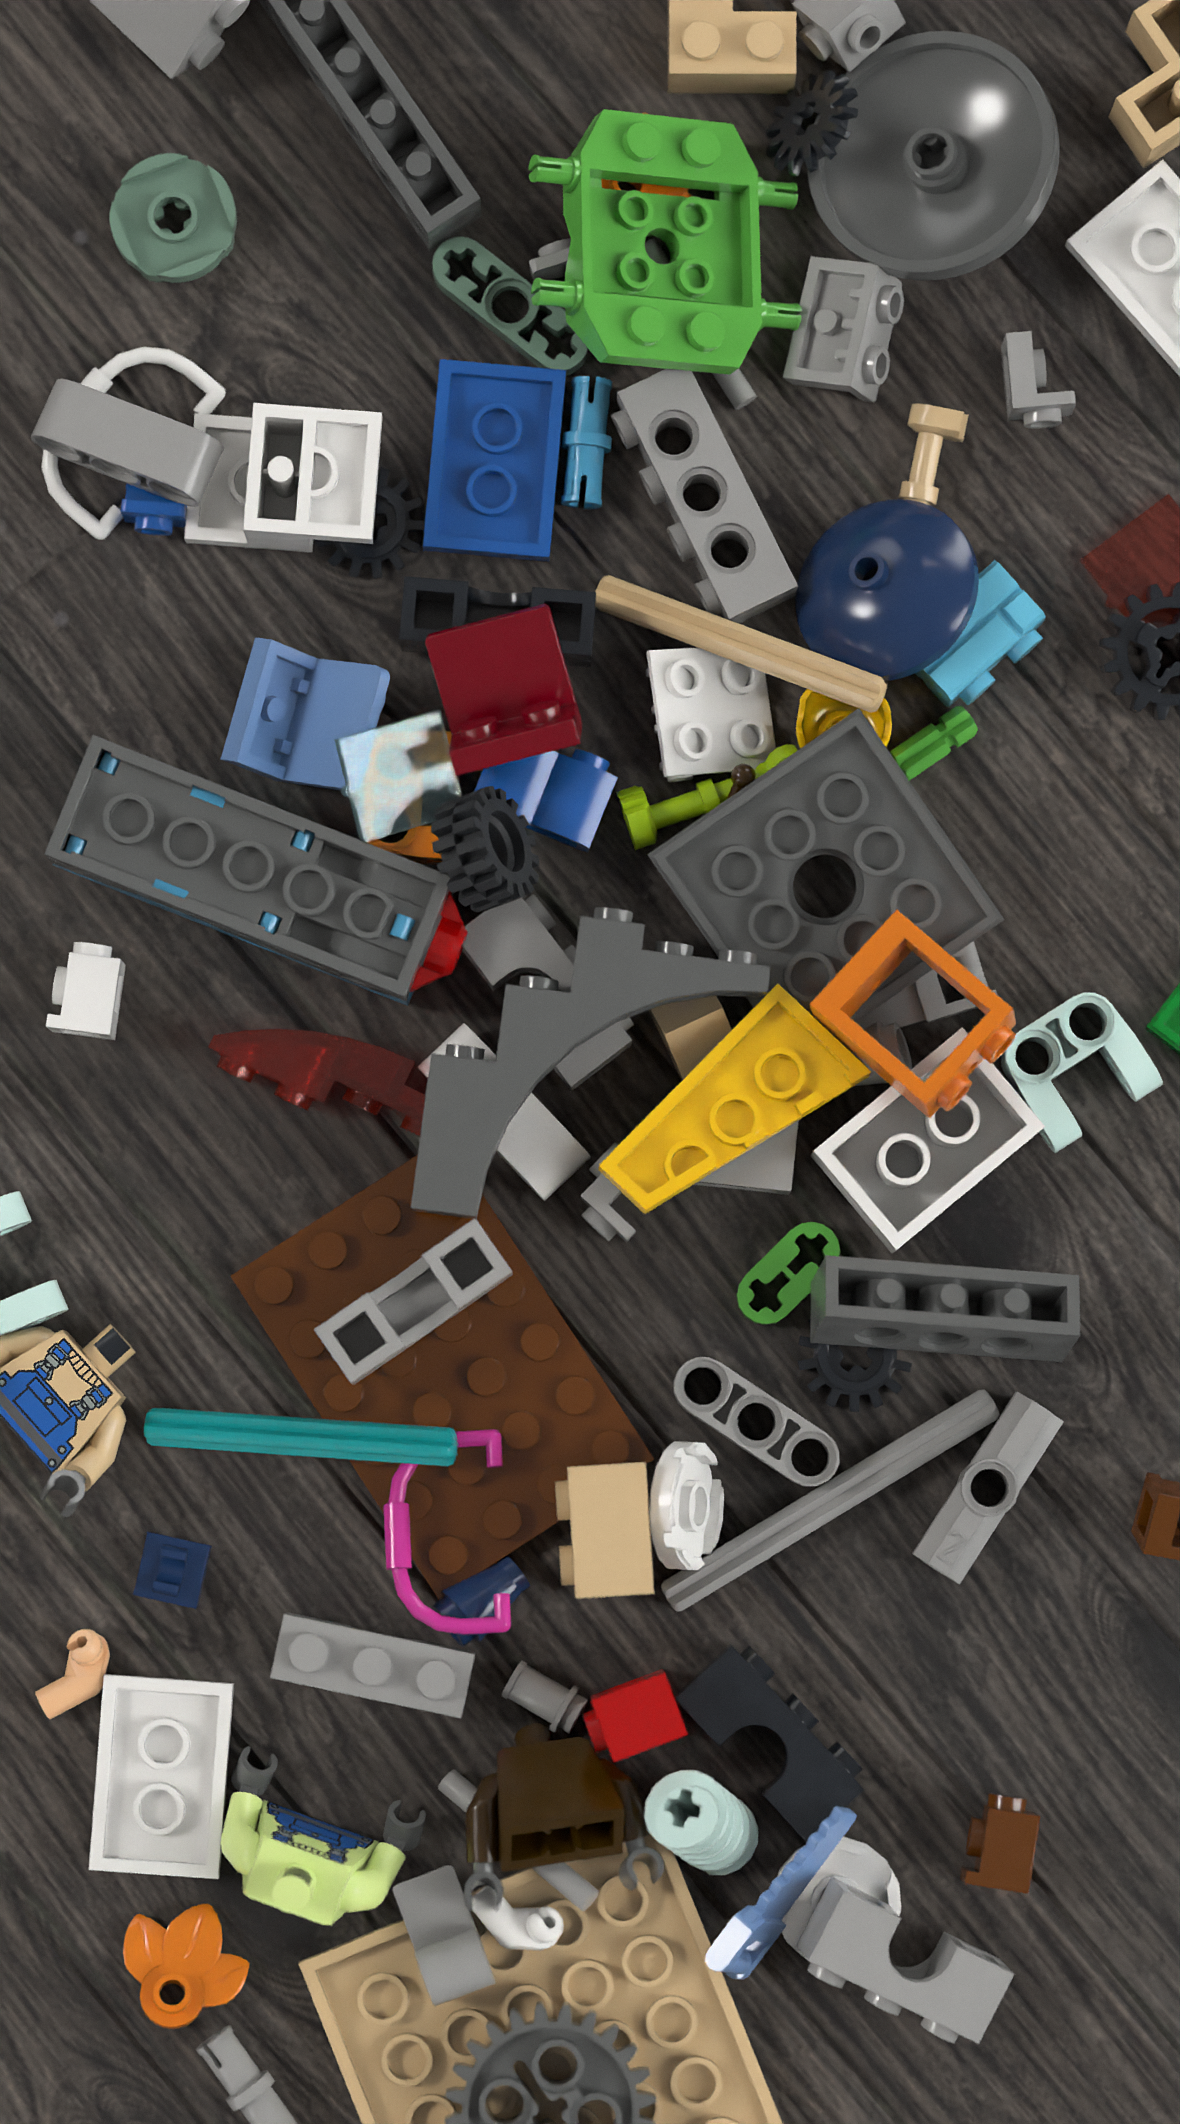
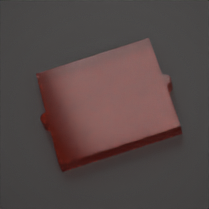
M1169 494L1080 560L1081 564L1107 596L1105 605L1108 608H1116L1120 615L1127 617L1129 612L1125 607L1123 599L1128 595L1133 594L1144 604L1147 602V586L1157 583L1162 590L1163 597H1168L1173 583L1180 582V508ZM1155 610L1142 618L1141 621L1150 623L1157 628L1167 626L1178 610Z

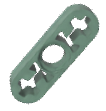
M455 237L445 241L438 247L433 257V276L437 287L447 297L538 368L566 370V376L583 366L588 355V348L567 324L566 311L563 308L545 305L534 306L531 301V297L535 295L531 294L532 284L473 239ZM467 254L474 258L472 271L486 284L491 272L500 276L488 285L481 303H477L472 299L479 291L478 286L464 276L459 277L455 282L448 279L450 276V266L446 261L451 256L459 261L463 260ZM504 291H517L527 299L529 310L521 321L504 323L494 315L492 311L493 301ZM540 311H544L549 315L542 323L543 328L557 338L561 337L565 332L573 335L571 339V348L575 352L573 356L569 358L567 355L560 353L554 360L547 356L549 343L535 330L530 342L525 341L521 337L534 327Z

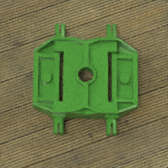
M603 109L594 117L570 157L563 159L536 154L531 157L529 163V171H532L529 174L531 182L563 185V214L571 238L565 281L535 278L531 289V294H535L531 297L532 304L534 306L565 307L567 324L600 363L730 375L740 368L758 331L763 327L790 329L792 331L799 328L802 315H797L801 312V307L798 303L767 302L764 298H761L759 206L780 207L792 210L796 206L798 194L793 193L798 190L795 182L786 183L762 180L758 176V171L734 124ZM602 179L714 191L715 200L643 193L637 190L602 188ZM646 236L658 237L666 243L670 250L669 264L656 263L648 256L645 249Z

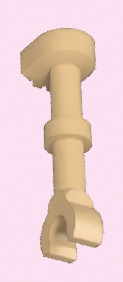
M911 405L908 425L919 434L909 481L902 482L899 498L918 501L927 505H936L939 488L934 487V481L943 439L963 442L968 420L967 414H964L962 411L933 405Z

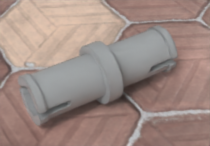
M230 2025L224 2027L221 2032L217 2031L197 2047L196 2051L198 2054L202 2055L229 2093L226 2102L233 2111L240 2109L250 2124H298L271 2087L275 2082L274 2078L268 2070L262 2072L259 2070L234 2035Z

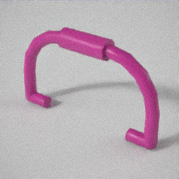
M490 1429L456 1432L458 1448L486 1446L487 1468L503 1467L502 1438L499 1431ZM401 1463L392 1478L389 1502L383 1505L386 1570L392 1571L398 1597L414 1618L436 1631L463 1635L508 1631L511 1627L509 1593L493 1595L494 1617L456 1618L442 1616L425 1606L412 1589L407 1570L412 1569L409 1504L404 1503L407 1483L419 1464Z

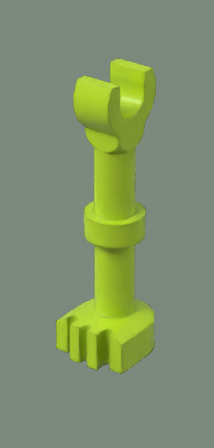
M786 744L774 749L766 761L760 763L755 768V779L796 752V746ZM711 778L696 783L697 790L650 806L642 786H632L616 792L635 850L655 844L657 829L706 814L724 802L733 785L731 778L713 784Z

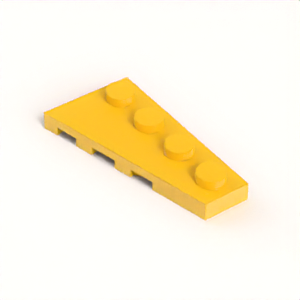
M777 984L603 1160L598 1170L636 1207L646 1214L870 1077L871 1071L784 988Z

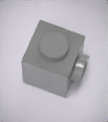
M795 0L792 3L804 25V28L799 31V36L807 48L821 61L830 56L849 72L906 23L894 0Z

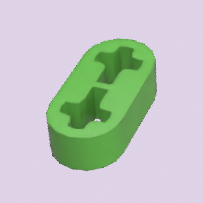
M816 1222L799 1224L790 1230L744 1276L738 1285L736 1298L738 1308L745 1318L761 1325L777 1323L786 1317L811 1292V1281L819 1267L815 1263L810 1262L795 1275L787 1265L800 1251L795 1240L801 1235L808 1240L814 1239L817 1235L821 1236L827 1243L821 1251L823 1256H839V1242L831 1229ZM781 1272L789 1282L776 1296L782 1304L780 1309L776 1312L767 1307L759 1312L753 1310L749 1305L755 1296L749 1288L751 1283L758 1280L761 1284L767 1285Z

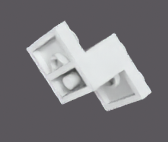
M253 403L252 418L195 413L194 428L214 437L224 446V450L197 507L187 506L184 537L186 543L312 552L313 539L373 544L382 413Z

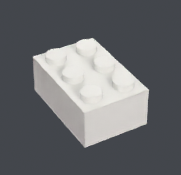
M963 1028L958 1030L911 1069V1071L925 1082L968 1035ZM984 1059L967 1077L972 1081V1085L965 1096L949 1111L940 1107L930 1119L891 1086L817 1147L810 1155L891 1253L899 1249L1045 1127L993 1063L990 1064Z

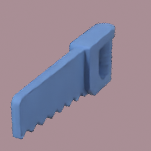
M835 1806L830 1817L822 1821L818 1831L813 1833L806 1845L797 1851L794 1860L785 1865L782 1874L776 1877L769 1889L760 1895L757 1904L754 1906L747 1905L733 1916L706 1953V1964L711 1970L726 1972L730 1978L738 1980L745 1979L751 1974L785 1929L786 1924L782 1921L784 1916L856 1820L857 1815L852 1810Z

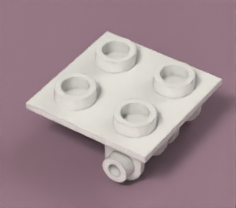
M701 648L649 650L646 652L649 667L646 669L647 677H650L654 703L651 710L652 714L656 717L654 731L658 733L662 760L659 763V767L663 771L664 777L668 778V782L690 780L693 778V775L729 773L739 764H748L755 770L776 749L764 672Z

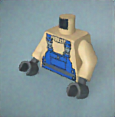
M111 1324L84 1348L67 1331L60 1330L54 1333L51 1329L44 1326L19 1329L0 1335V1417L51 1474L40 1494L41 1500L43 1501L48 1493L53 1490H61L69 1496L70 1501L60 1514L63 1517H69L74 1513L85 1491L90 1489L113 1464L126 1423L124 1411L120 1407L126 1397L108 1377L136 1352Z

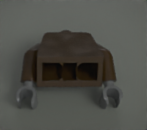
M533 1723L524 1726L516 1733L514 1738L516 1746L503 1748L497 1753V1772L483 1777L466 1811L467 1862L473 1863V1875L469 1877L465 1884L464 1902L470 1912L473 1910L471 1892L479 1885H488L495 1891V1912L498 1911L502 1904L503 1885L500 1879L493 1874V1862H499L501 1872L623 1854V1842H625L628 1856L621 1863L619 1869V1878L623 1886L631 1891L637 1887V1875L633 1870L634 1861L643 1862L648 1866L653 1884L659 1880L664 1870V1862L656 1850L646 1847L644 1837L650 1834L644 1818V1811L636 1783L607 1759L598 1758L588 1740L581 1737L554 1740L552 1732L547 1725Z

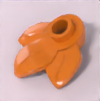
M208 1903L185 1910L171 1921L167 1930L153 1919L141 1914L135 1915L127 1928L123 1948L125 1967L141 1984L140 2003L144 2014L151 2022L160 2027L176 2029L190 2024L197 2018L202 2008L224 2005L233 2000L241 1991L246 1981L250 1963L242 1957L221 1953L223 1942L222 1926L215 1910ZM168 1984L181 1986L185 1992L184 1999L176 2005L165 2004L159 1996L164 1986Z

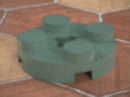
M165 153L139 162L122 179V185L116 192L114 203L112 201L109 213L111 232L123 258L129 265L140 271L149 281H166L170 283L192 281L211 272L219 265L223 258L229 255L233 249L237 225L236 206L228 184L219 172L209 165L206 167L199 161L190 160L186 155ZM174 203L178 211L189 209L191 212V218L184 222V230L182 232L173 234L169 228L160 230L157 227L156 221L164 217L162 207L166 204Z

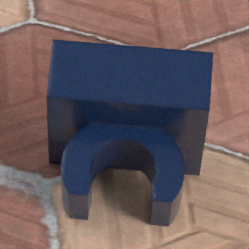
M147 1532L133 1595L197 1609L212 1545Z

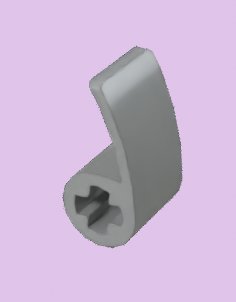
M453 1866L441 1867L399 1883L392 1888L434 2007L496 1983L471 1912L465 1906L464 1893Z

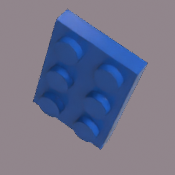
M440 359L423 551L549 562L566 370Z

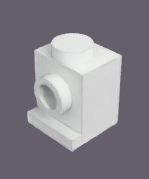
M74 942L73 952H69L68 966H57L52 1004L62 1005L61 1015H47L46 1027L50 1031L115 1040L126 965L121 959L111 958L112 947Z

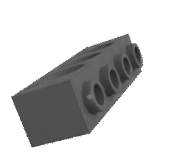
M826 1255L811 1281L810 1343L1063 1362L1080 1337L1079 1275Z

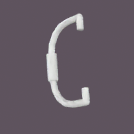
M141 347L116 355L99 370L94 367L80 383L106 393L113 384L111 379L123 369L148 362L165 364L184 374L206 393L204 398L193 409L196 414L210 415L226 394L224 387L194 362L170 349ZM43 449L41 468L49 494L69 517L92 536L99 540L105 539L123 518L121 510L112 505L100 521L78 504L63 486L57 467L58 456Z

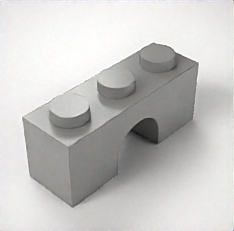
M534 894L526 900L519 898L484 911L465 926L468 935L465 943L462 945V951L493 991L514 976L530 973L558 980V991L571 993L576 948L572 944L564 951L560 948L548 932L556 923ZM630 1018L615 1023L578 1046L554 1068L570 1091H573L632 1045V1039L625 1032L634 1025Z
M475 1218L425 1252L419 1260L376 1290L366 1293L314 1330L350 1383L355 1385L513 1275V1272Z
M287 1612L283 1616L270 1678L462 1718L476 1652L417 1639L385 1635L354 1628L351 1625Z
M831 1877L796 1945L806 1959L811 1962L807 1970L817 1978L838 1988H842L845 1981L848 1980L867 1989L864 1998L878 2008L893 2015L899 2016L904 2007L923 2016L924 2018L920 2025L946 2041L955 2043L960 2034L979 2044L1014 1973L1001 1959L946 1932L942 1934L934 1952L924 1962L911 1967H901L892 1964L888 1953L889 1943L901 1918L887 1903Z

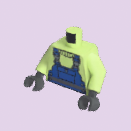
M250 1747L244 1748L231 1775V1782L239 1792L233 1793L231 1796L220 1842L222 1853L237 1872L242 1874L243 1893L251 1899L322 1925H332L346 1912L370 1910L380 1905L405 1860V1855L402 1851L413 1850L420 1844L426 1818L425 1810L420 1812L417 1821L404 1823L398 1820L402 1801H394L389 1806L383 1832L385 1843H378L379 1841L266 1800L262 1801L258 1796L266 1791L278 1766L277 1757L271 1754L265 1769L257 1770L247 1760Z

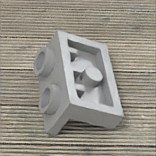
M811 256L800 301L801 312L797 314L802 315L799 328L793 331L783 378L792 385L847 391L861 401L875 402L879 385L884 383L889 372L890 357L888 346L893 324L899 321L903 311L904 297L901 281L894 276L887 275L878 265L872 263Z

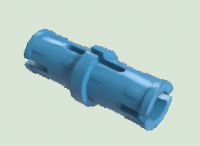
M577 376L572 378L571 383L573 389L569 432H564L562 437V448L568 450L561 504L578 508L580 483L585 482L584 509H597L602 507L601 492L604 454L611 452L612 437L606 435L610 390L612 389L613 382L606 378L596 377L593 403H589L590 376Z

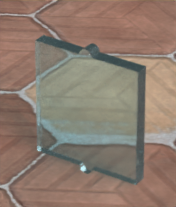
M433 710L334 739L346 784L342 787L341 793L344 797H349L359 839L363 842L435 822L437 819L434 817V813L437 808L441 807V804L462 796L448 753L449 743L440 710Z

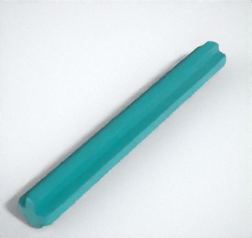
M152 1408L148 1410L144 1423V1436L147 1443L151 1446L450 1466L454 1464L458 1450L456 1432L448 1427L169 1408Z

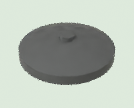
M932 31L909 35L883 45L866 57L851 72L848 71L844 74L850 79L844 89L853 87L857 90L858 96L847 104L848 107L858 109L857 118L848 120L846 130L850 131L851 134L848 140L841 139L834 148L837 154L831 160L827 156L818 160V170L811 173L808 170V180L814 203L823 222L837 241L860 262L878 265L890 276L920 281L940 280L970 273L989 264L1006 253L1025 236L1040 216L1052 192L1059 164L1060 143L1057 122L1050 101L1035 76L1021 60L1004 47L977 35L954 31ZM817 115V118H816L814 124H817V122H818V120H819V118H820V115Z

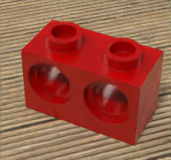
M663 1669L591 1695L594 1709L583 1713L596 1752L609 1749L613 1762L688 1735Z

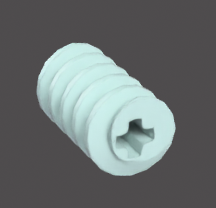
M677 1771L661 1779L652 1788L646 1800L644 1818L650 1834L658 1843L664 1845L691 1866L706 1871L709 1875H727L739 1870L751 1859L758 1844V1825L754 1814L743 1801L722 1787L718 1782H715L710 1776L698 1771Z

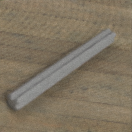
M986 1390L974 1392L712 1551L711 1555L707 1554L702 1557V1561L705 1564L699 1570H681L663 1581L661 1588L671 1607L675 1611H683L996 1421L1000 1413L995 1402Z

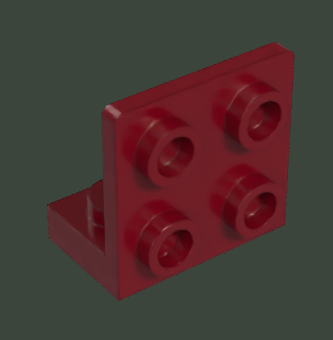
M542 604L427 635L425 641L452 734L448 753L455 776L580 744L583 723L552 613L548 605Z

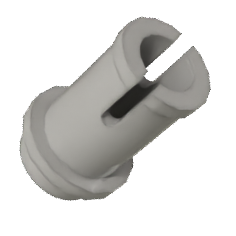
M520 1661L501 1696L514 1701L550 1722L549 1730L556 1732L560 1728L570 1733L588 1702L586 1698L578 1694L580 1688L574 1685L570 1690L527 1665L528 1663Z

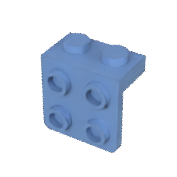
M255 638L221 760L279 782L349 792L356 790L366 770L368 755L379 716L385 704L386 691L390 681L389 672L377 665L315 658L272 639Z

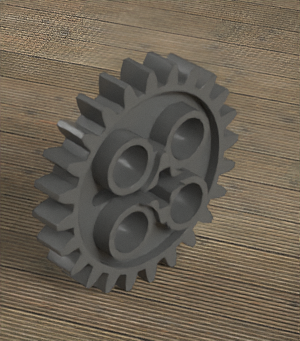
M538 2001L535 2007L534 2020L526 2022L516 2007L510 2009L511 2028L507 2031H504L492 2020L488 2021L486 2028L492 2041L488 2046L477 2040L469 2039L466 2046L476 2061L474 2065L465 2062H455L453 2066V2071L466 2081V2085L447 2088L445 2097L453 2102L462 2104V2110L445 2116V2124H556L549 2117L540 2122L535 2118L539 2112V2101L514 2070L513 2065L516 2061H523L527 2065L537 2083L551 2101L557 2100L561 2096L567 2101L562 2107V2116L566 2124H580L577 2119L579 2109L584 2103L591 2100H602L613 2108L615 2112L613 2124H656L651 2118L639 2114L640 2108L656 2103V2095L648 2091H637L636 2085L650 2076V2070L648 2066L629 2068L627 2063L633 2058L638 2047L635 2043L624 2045L618 2049L613 2045L619 2031V2026L616 2023L598 2033L594 2030L596 2021L595 2010L590 2009L580 2023L571 2021L570 2002H564L557 2019H549L543 2002ZM553 2046H562L569 2049L577 2060L575 2071L569 2077L562 2080L548 2078L539 2066L540 2056L546 2049ZM500 2085H509L516 2088L524 2100L522 2110L516 2116L507 2119L493 2115L486 2104L487 2095L492 2089Z

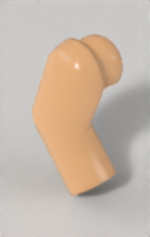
M91 1629L78 1630L68 1639L67 1649L70 1651L65 1676L35 1691L37 1699L49 1719L92 1698L103 1688L104 1675L107 1672L110 1659L109 1647L104 1637Z

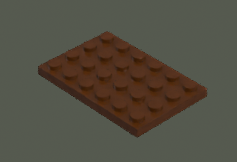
M416 1155L230 1277L322 1419L448 1427L454 1429L455 1432L490 1429L500 1432L503 1467L487 1468L486 1446L459 1447L454 1464L450 1466L419 1464L407 1483L404 1503L409 1504L411 1557L437 1598L441 1599L444 1596L440 1591L487 1569L560 1521L557 1519L555 1481L568 1480L567 1467L642 1462L648 1464L654 1460V1457L483 1194L476 1220L510 1267L513 1275L355 1385L350 1383L314 1329L366 1293L376 1290L419 1260L425 1252L473 1220L470 1218L412 1211L411 1204L418 1155ZM348 1459L384 1514L383 1505L389 1502L392 1478L401 1463Z

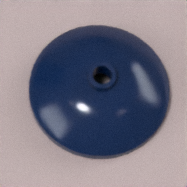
M903 499L885 500L865 505L834 523L819 538L809 552L799 575L795 596L798 625L806 643L813 652L880 676L884 681L896 680L912 675L931 665L946 653L960 637L971 618L979 585L978 565L974 550L958 525L950 517L933 506ZM878 566L876 575L870 580L863 581L866 573Z

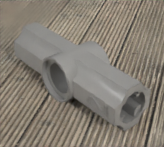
M1015 1392L970 1464L961 1472L956 1486L912 1554L960 1585L1005 1513L1015 1504L1019 1491L1064 1421L1019 1392ZM984 1469L997 1472L1005 1484V1492L1002 1499L991 1507L980 1505L971 1494L973 1477Z

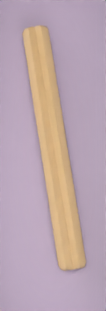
M604 576L595 591L596 606L602 612L870 713L878 710L885 697L887 684L880 676L616 577Z

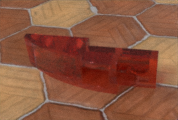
M290 1029L244 1030L214 1035L208 1046L213 1053L221 1056L216 1065L217 1068L248 1083H251L255 1073L278 1084L274 1092L275 1096L303 1110L308 1111L313 1101L327 1107L337 1085L347 1089L342 1100L377 1116L381 1106L404 1117L400 1128L419 1138L421 1136L426 1095L408 1087L417 1065L415 1061L348 1037Z

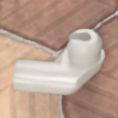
M488 1885L473 1896V1911L497 1942L506 1949L544 1950L553 1946L563 1932V1919L560 1913L551 1907L512 1908L503 1897L500 1908L495 1912L496 1894Z

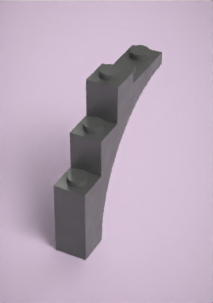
M596 907L594 917L580 916L571 993L558 991V980L536 976H521L520 986L506 984L496 1061L484 1060L485 1049L465 1045L447 1044L445 1055L431 1053L411 1204L412 1211L477 1219L487 1172L509 1123L536 1085L575 1048L619 1021L664 1004L713 996L764 998L768 989L770 966L757 965V954L738 950H719L718 960L694 957V946L676 942L656 941L654 951L642 950L645 924L632 923L633 912Z

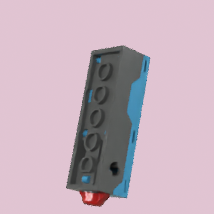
M92 735L44 853L55 867L406 1006L409 1005L415 990L453 973L463 950L462 945L465 943L468 935L453 893H451L446 885L450 879L449 875L441 874L437 870L95 735Z

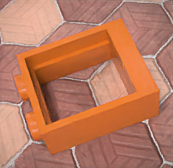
M898 910L885 921L810 1003L814 1018L929 1119L940 1107L946 1111L951 1110L965 1096L972 1085V1081L967 1077L984 1059L990 1064L995 1062L1008 1049L1016 1036L1011 1030L1016 1025L1013 1008ZM911 951L986 1014L925 1082L851 1019L855 1012Z

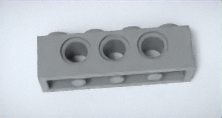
M664 369L618 391L617 406L620 411L611 415L613 423L625 447L629 449L637 445L647 465V468L639 471L641 480L653 504L656 506L665 502L675 524L667 527V531L680 559L684 562L693 558L703 578L702 581L695 584V588L706 612L714 615L720 614L722 618L739 624L795 597L798 588L797 582L692 371ZM666 428H679L688 434L691 445L681 454H666L657 446L655 442L656 436ZM698 483L707 484L717 492L719 501L715 507L708 511L693 510L685 503L683 494L688 487ZM726 539L739 542L747 553L746 560L735 568H725L718 565L711 555V549L716 543Z

